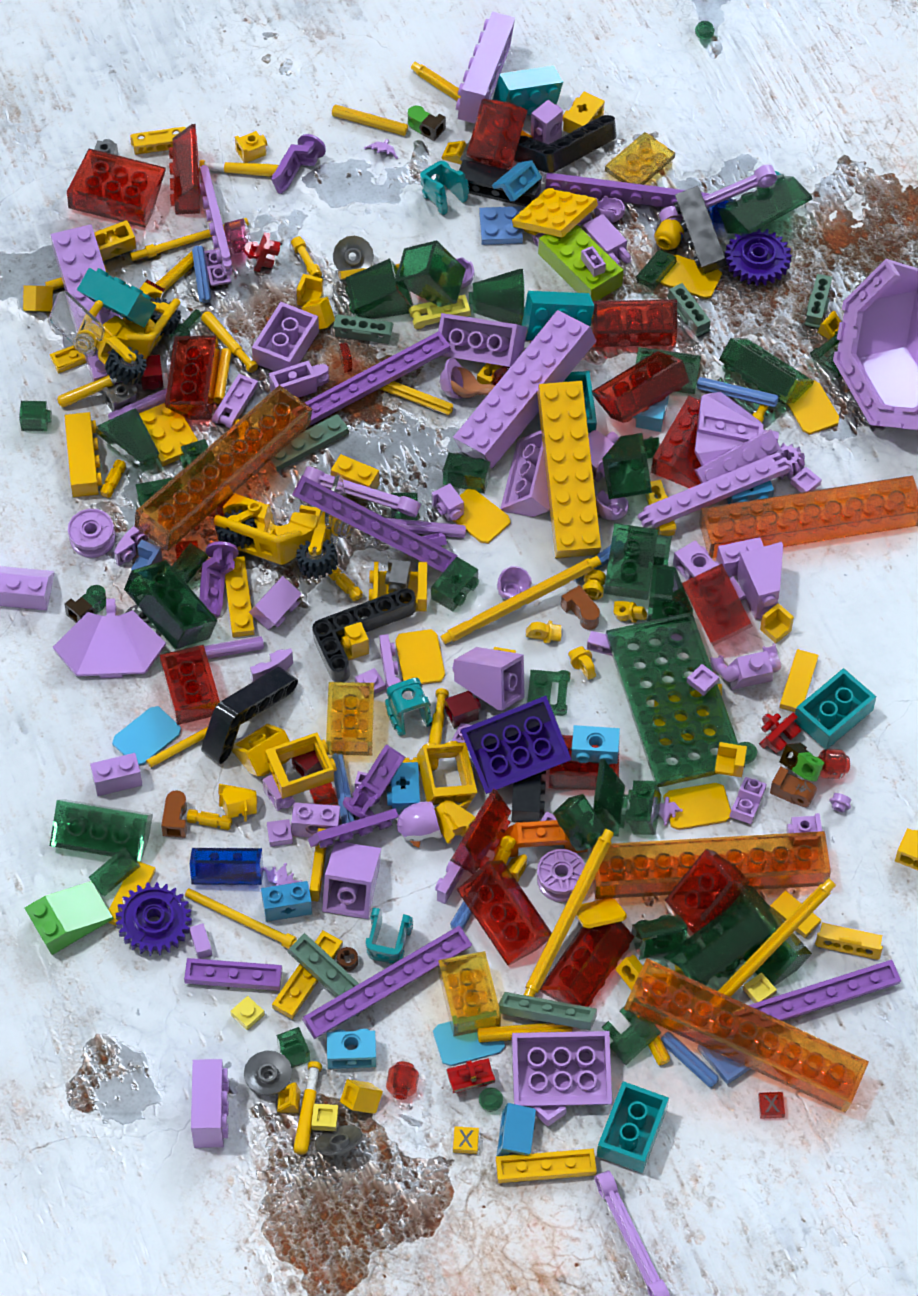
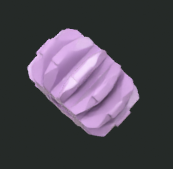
M782 443L781 449L773 454L780 452L782 459L786 461V465L790 468V472L780 476L781 480L784 476L791 480L793 475L795 476L804 469L805 455L801 453L800 447L793 448L792 443L789 446Z

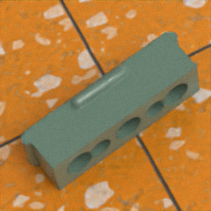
M817 274L813 292L810 295L807 306L806 326L820 327L823 315L826 314L829 304L828 296L832 277Z
M681 283L670 288L667 295L669 301L695 336L698 337L711 331L710 319L684 284Z
M338 314L335 317L333 329L335 330L336 337L389 344L394 324L387 321Z

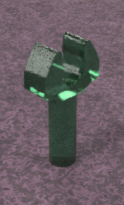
M195 309L183 323L178 324L175 332L170 334V337L175 336L177 332H182L178 336L179 343L187 341L191 337L189 328L202 315L201 312Z

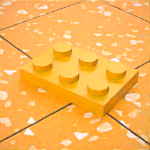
M174 399L135 415L138 426L162 467L201 451L199 441Z

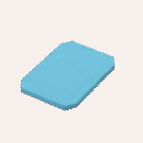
M159 706L150 707L114 736L112 745L123 755L135 753L138 765H144L147 759L159 753L179 737L181 727Z
M484 1012L438 1024L433 1030V1035L442 1063L453 1066L469 1060L472 1061L499 1054L505 1048L504 1041L479 1042L477 1036L479 1028L499 1027L495 1014Z

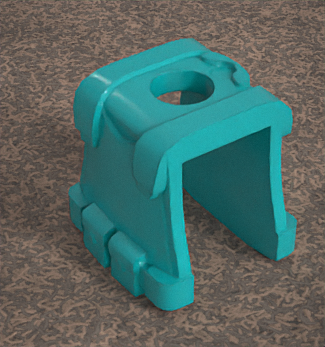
M438 161L420 173L423 197L430 199L442 215L448 212L444 186L462 203L467 201L469 185L465 174L460 170L456 171L450 168L447 162ZM436 174V178L434 180L431 179V177Z
M411 678L387 688L386 694L388 699L385 700V707L389 720H391V724L399 736L406 734L404 713L418 708L426 727L432 725L433 719L429 709L431 704L422 690L419 678ZM406 691H411L413 699L406 700L402 697V694Z
M373 908L370 916L372 927L369 938H366L367 955L373 960L394 964L404 957L403 948L407 935L410 936L412 933L413 917L403 914L396 946L393 949L376 945L382 925V912L379 908Z

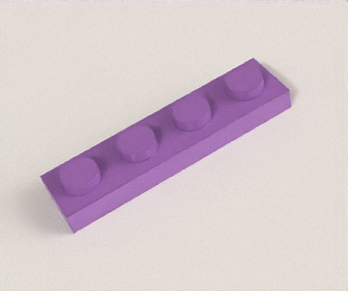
M396 808L316 832L308 838L311 848L320 845V848H325L332 845L334 840L339 839L340 842L352 839L353 835L357 833L360 836H364L373 832V829L379 827V830L392 826V821L399 816Z
M187 958L184 982L185 984L280 991L282 965Z

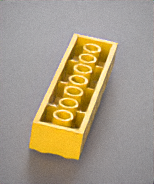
M582 381L539 384L537 397L555 558L597 555L601 549Z

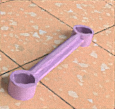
M762 165L755 170L753 176L704 196L705 205L709 208L757 186L761 188L770 187L776 183L777 175L772 165ZM669 206L661 210L659 218L661 222L665 219L677 220L681 224L680 221L683 219L682 213H677L675 206Z
M310 466L306 467L303 476L324 487L396 509L411 517H416L421 507L418 501L409 497H398L325 474L321 470Z
M609 1170L595 1175L594 1181L600 1196L606 1200L646 1283L648 1295L670 1296L664 1281L659 1278L618 1194V1188L613 1175Z

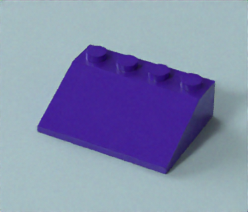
M547 696L461 729L486 794L572 760Z

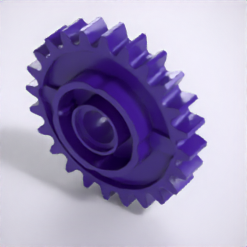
M750 228L749 233L742 230L741 236L735 234L734 239H730L729 245H726L725 259L728 264L727 266H729L728 271H734L733 277L740 276L741 282L747 279L748 285L752 281L755 282L756 286L759 285V282H763L766 286L767 281L774 284L775 278L781 280L782 274L786 275L787 269L790 268L791 248H787V242H782V236L775 237L776 232L768 234V229L761 232L760 228H758L757 232H754Z
M147 882L145 889L137 885V892L129 890V898L123 896V904H118L119 912L116 913V919L119 921L116 922V928L120 929L119 937H124V944L131 942V950L139 947L140 954L148 950L149 956H152L153 951H157L159 956H161L163 949L170 953V946L173 945L179 948L178 940L185 942V934L190 933L189 925H192V918H189L191 916V909H187L189 902L183 901V894L176 895V888L169 891L168 884L160 888L158 882H156L154 887H151ZM152 916H156L159 918V920L155 922H152L148 919Z

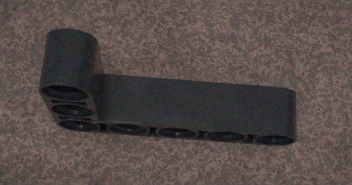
M611 115L600 116L550 144L527 136H516L511 140L513 159L518 163L532 160L537 170L545 173L556 172L616 139L615 117Z
M409 588L399 589L314 622L312 626L314 643L330 678L334 682L344 683L350 677L349 662L340 643L344 636V627H341V625L349 626L361 622L365 632H369L409 617L416 611V598L413 590Z
M277 667L219 702L212 713L201 751L217 763H224L232 752L240 725L290 695L295 690L298 679L281 667Z

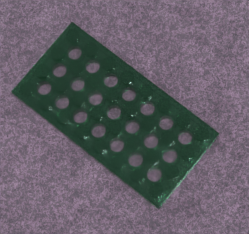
M689 612L606 630V638L656 788L717 775L715 773L717 755L712 754L710 750L718 748L720 742L739 744L718 685L716 684L704 696L693 697L690 694L695 689L687 683V677L684 676L685 672H694L701 664L713 672L693 613ZM679 634L683 639L675 641L671 636ZM651 639H658L661 644L655 646L650 644L649 641ZM634 643L640 648L631 650L628 648V645ZM679 653H686L689 658L683 660L678 658L677 655ZM662 657L668 662L666 664H659L656 662V659ZM637 662H642L646 665V667L643 669H637L634 666V664ZM670 676L674 681L672 683H665L662 678ZM643 681H649L652 684V686L649 688H644L640 685V683ZM671 695H676L681 700L678 702H672L668 699V697ZM649 700H655L658 702L659 705L656 707H650L647 705L646 702ZM704 709L708 711L709 715L702 717L697 714V711ZM683 714L687 719L685 721H678L675 716ZM661 719L665 724L663 726H656L653 721ZM710 728L715 731V734L708 736L703 731ZM685 733H689L694 738L690 741H686L681 736ZM663 738H667L671 740L672 743L670 745L665 746L662 745L659 741ZM690 753H697L700 758L692 760L688 755ZM675 758L678 760V763L670 765L666 762V759Z

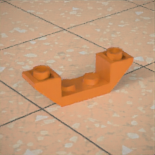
M565 820L515 823L493 835L494 855L498 847H501L500 842L506 835L514 838L516 842L513 849H510L511 854L509 857H517L518 848L564 845V849L575 853L588 852L586 830Z

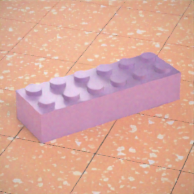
M492 12L490 19L485 20L484 32L481 31L478 40L480 44H476L473 56L475 57H471L468 69L470 70L465 71L463 77L464 84L461 83L459 86L458 95L461 98H458L456 110L459 111L457 119L481 125L499 74L502 71L511 47L515 17Z

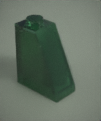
M517 269L473 283L472 292H468L469 304H473V313L504 323L522 325L525 309L523 269Z
M136 408L97 425L95 430L97 435L137 467L142 465L148 467L157 462L156 459L159 456V452Z
M653 565L647 621L691 626L693 608L676 568L668 565Z

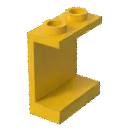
M374 562V570L369 572V583H373V589H369V601L389 594V585L385 584L387 571H379V562ZM418 562V572H411L408 588L415 593L416 611H427V562Z

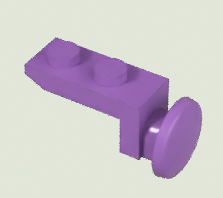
M303 134L297 141L298 145H290L271 178L278 194H282L288 189L301 165L315 166L317 158L325 155L326 146L320 138L312 134Z
M222 541L207 545L205 553L210 559L202 563L198 610L215 617L220 616L223 606L225 575L234 569L235 561L233 559L239 554L238 548L235 545Z
M386 744L363 782L354 790L353 798H344V807L361 819L374 815L370 807L379 802L406 757Z

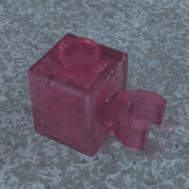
M244 218L224 223L225 236L232 255L243 253L245 245L251 242L250 230Z

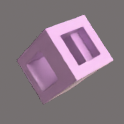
M451 484L432 492L433 508L437 507L440 515H444L448 521L457 520L464 514V501Z
M272 774L262 779L263 790L277 811L282 808H289L294 804L293 795L282 799Z
M820 813L815 814V816L791 817L790 824H787V837L792 839V846L820 845L823 835Z

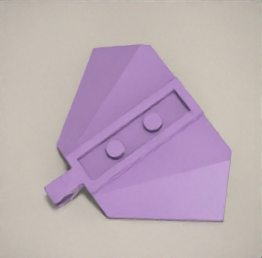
M722 392L701 396L694 451L701 466L767 431L763 430L764 424ZM772 431L778 441L779 432Z
M114 598L106 599L107 616L87 612L53 646V650L76 676L123 678V675L145 674L166 646V642L133 610L116 616V601Z

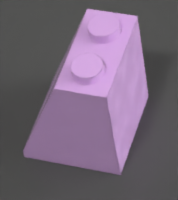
M782 542L740 553L736 578L746 596L747 603L755 620L762 618L767 611L778 603L783 556Z
M475 647L454 659L452 667L454 681L497 710L503 711L524 698V654Z
M335 841L325 872L322 912L369 919L380 868L381 848Z

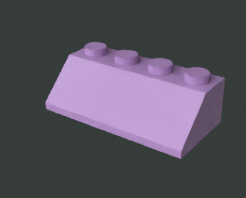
M441 313L438 331L441 332L451 348V351L441 356L511 367L524 349L527 327Z
M541 431L517 440L500 508L504 512L535 517L548 512L550 509Z
M0 566V606L47 610L55 574L54 571Z

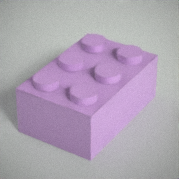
M280 302L252 346L253 361L273 371L299 364L319 333L318 316Z
M222 1059L193 1060L191 1132L194 1148L224 1147V1138H228L227 1116L229 1115V1101L227 1093H229L228 1068H223Z

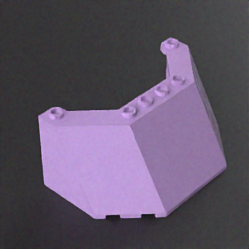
M885 259L843 301L842 310L844 315L843 321L839 323L837 334L839 345L838 351L834 352L833 361L870 425L918 430V268Z

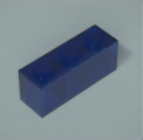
M192 848L189 863L191 884L262 885L264 872L262 848Z

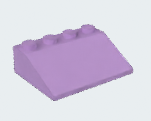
M609 1031L512 1033L514 1104L520 1106L612 1105Z

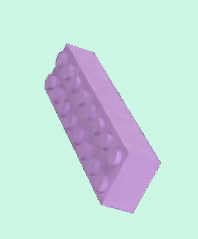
M92 224L51 234L52 248L78 333L87 313L95 302L77 291V288L88 268L95 271L99 268L106 272ZM102 307L93 322L102 327L109 319L119 315ZM94 348L83 349L92 382L108 376L105 364L98 358V351Z
M557 310L453 436L460 451L493 468L539 412L537 397L539 384L563 382L595 344L596 339L590 326Z

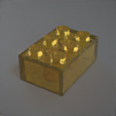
M329 682L326 732L328 755L337 753L373 756L374 683Z
M485 951L438 960V974L453 1037L475 1033L479 1028L500 1027L501 1013Z

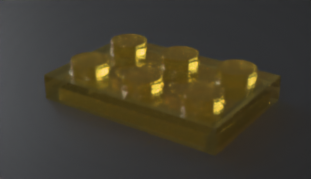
M644 132L605 165V172L620 182L644 185L675 158V152Z

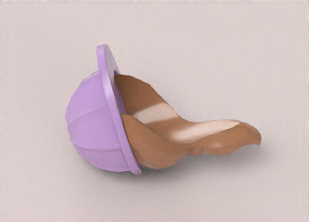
M454 358L446 361L445 370L440 375V387L451 398H471L481 394L487 396L495 387L492 384H480L469 370L462 368Z

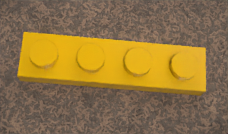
M245 556L236 557L233 559L235 561L234 569L225 575L232 637L255 635L253 616L249 613L251 601Z
M323 930L315 941L332 959L335 958L343 946L342 940ZM299 964L272 1003V1008L293 1019L318 983V980Z
M594 1148L532 1153L528 1156L522 1154L496 1156L495 1160L498 1183L594 1176L597 1173Z

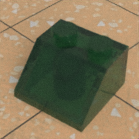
M666 914L658 919L650 921L640 920L632 924L631 937L639 960L685 949L688 927L678 914L672 916Z

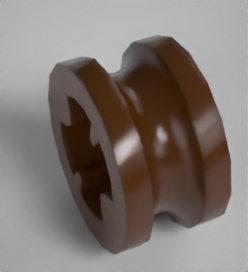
M351 947L342 948L337 953V963L345 971H352L358 965V954ZM344 956H349L351 962L346 963Z

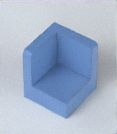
M141 540L137 546L139 556L131 570L135 574L151 579L162 561L161 547Z

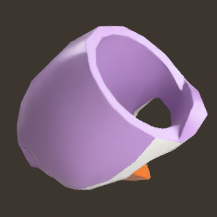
M432 802L412 804L404 809L398 817V832L403 835L405 840L410 841L418 848L422 839L429 837L439 839L444 837L440 831Z

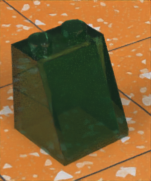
M436 240L404 248L395 283L442 307L457 303L466 269Z
M390 258L346 277L347 286L345 291L350 298L349 308L353 315L377 319L410 314L409 308L413 306L408 280Z
M637 433L620 436L602 458L609 500L652 493L643 434Z

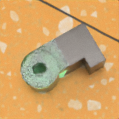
M92 585L87 589L86 594L77 601L70 598L64 603L66 615L77 623L87 612L98 614L106 606V591L104 587Z

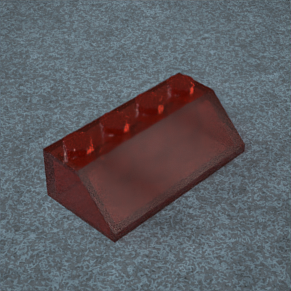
M191 124L172 138L173 147H169V158L173 159V162L169 163L170 175H174V178H170V190H174V194H170L171 206H175L176 215L200 213L196 124Z
M677 299L593 301L594 311L591 330L596 342L592 347L676 345Z
M217 336L174 337L165 400L166 408L190 420H212L213 398L221 352Z
M657 351L592 391V394L610 418L625 423L632 420L640 412L647 411L653 404L663 401L671 393L681 390L684 385L689 383L683 360Z
M503 860L488 861L456 889L507 965H511L535 952L549 940L552 932Z
M621 921L594 928L582 926L542 984L540 991L558 1002L589 1007L598 991L605 985V981L610 973L617 967L622 955L629 949L634 935Z

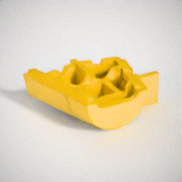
M225 784L218 785L219 807L223 808L227 818L239 817V814H242L244 822H247V815L257 814V795L255 790Z
M448 799L434 809L440 831L447 844L452 842L455 835L464 837L471 824L475 821L476 817L466 810L471 800L458 805Z

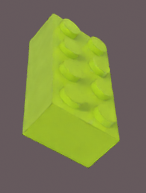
M578 225L563 238L548 234L539 238L538 254L577 293H589L593 303L622 286L624 270ZM591 246L595 248L606 264L605 272L593 277L581 260V250Z

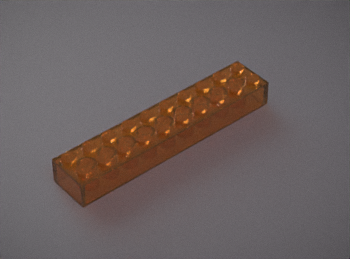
M279 385L139 507L135 512L134 527L166 551H169L310 425L312 408Z
M912 475L701 508L699 525L706 550L711 558H717L718 546L759 537L762 540L763 546L782 542L783 547L915 527L918 526V489Z
M825 831L612 843L593 880L595 899L819 886L830 878L831 874Z
M646 958L624 1006L625 1010L845 1113L852 1104L869 1061L648 958Z

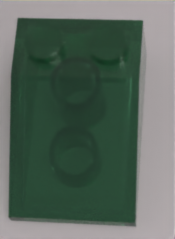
M614 523L604 594L648 600L658 529Z
M600 759L591 833L603 834L604 830L608 829L614 833L613 836L618 837L619 829H624L626 815L622 814V808L627 809L629 795L624 794L625 784L605 759Z

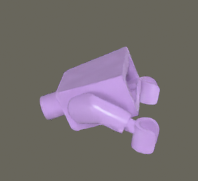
M597 430L588 433L593 479L596 482L600 481L602 477L606 478L607 475L614 474L617 470L619 457L616 444L620 441V438L615 432H610L606 436Z
M775 643L770 647L763 646V652L736 658L728 667L724 664V656L719 655L718 658L710 657L711 670L717 671L725 681L730 682L732 690L773 681V672H778L781 669V662Z

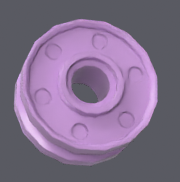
M85 509L75 514L68 523L70 544L72 549L81 556L88 558L102 556L110 551L115 543L114 524L111 517L104 511Z
M556 849L545 854L541 858L537 870V885L540 892L553 901L567 902L585 866L583 859L577 853L568 849ZM558 874H564V875H566V876H564V877H559V876H557V875H558Z

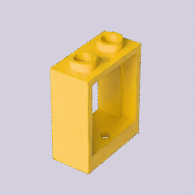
M317 732L265 750L267 765L282 799L334 781V772L337 771L333 758L329 759L327 744L324 739H320ZM315 750L323 770L289 782L281 762Z
M449 741L445 744L427 743L422 746L416 756L426 801L432 802L433 805H440L448 799L455 803L472 801L477 794L466 743ZM455 757L462 786L435 788L429 759Z

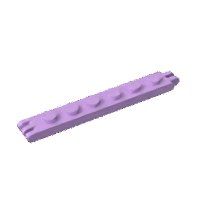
M202 165L200 167L201 183L199 184L200 195L203 196V207L207 209L205 210L206 220L211 222L209 223L210 235H214L212 236L213 248H217L215 250L216 260L221 262L224 275L230 276L232 275V262L209 168L206 165Z
M777 452L648 505L637 517L642 521L641 524L644 528L651 525L656 528L790 472V468L786 465V461L782 459L781 453Z

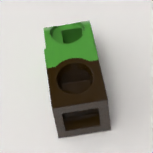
M415 105L408 109V126L435 141L446 129V117L441 114L435 117L426 112L423 107Z
M801 742L786 744L779 762L806 780L818 781L824 762L807 751V747ZM790 752H793V756L788 758Z

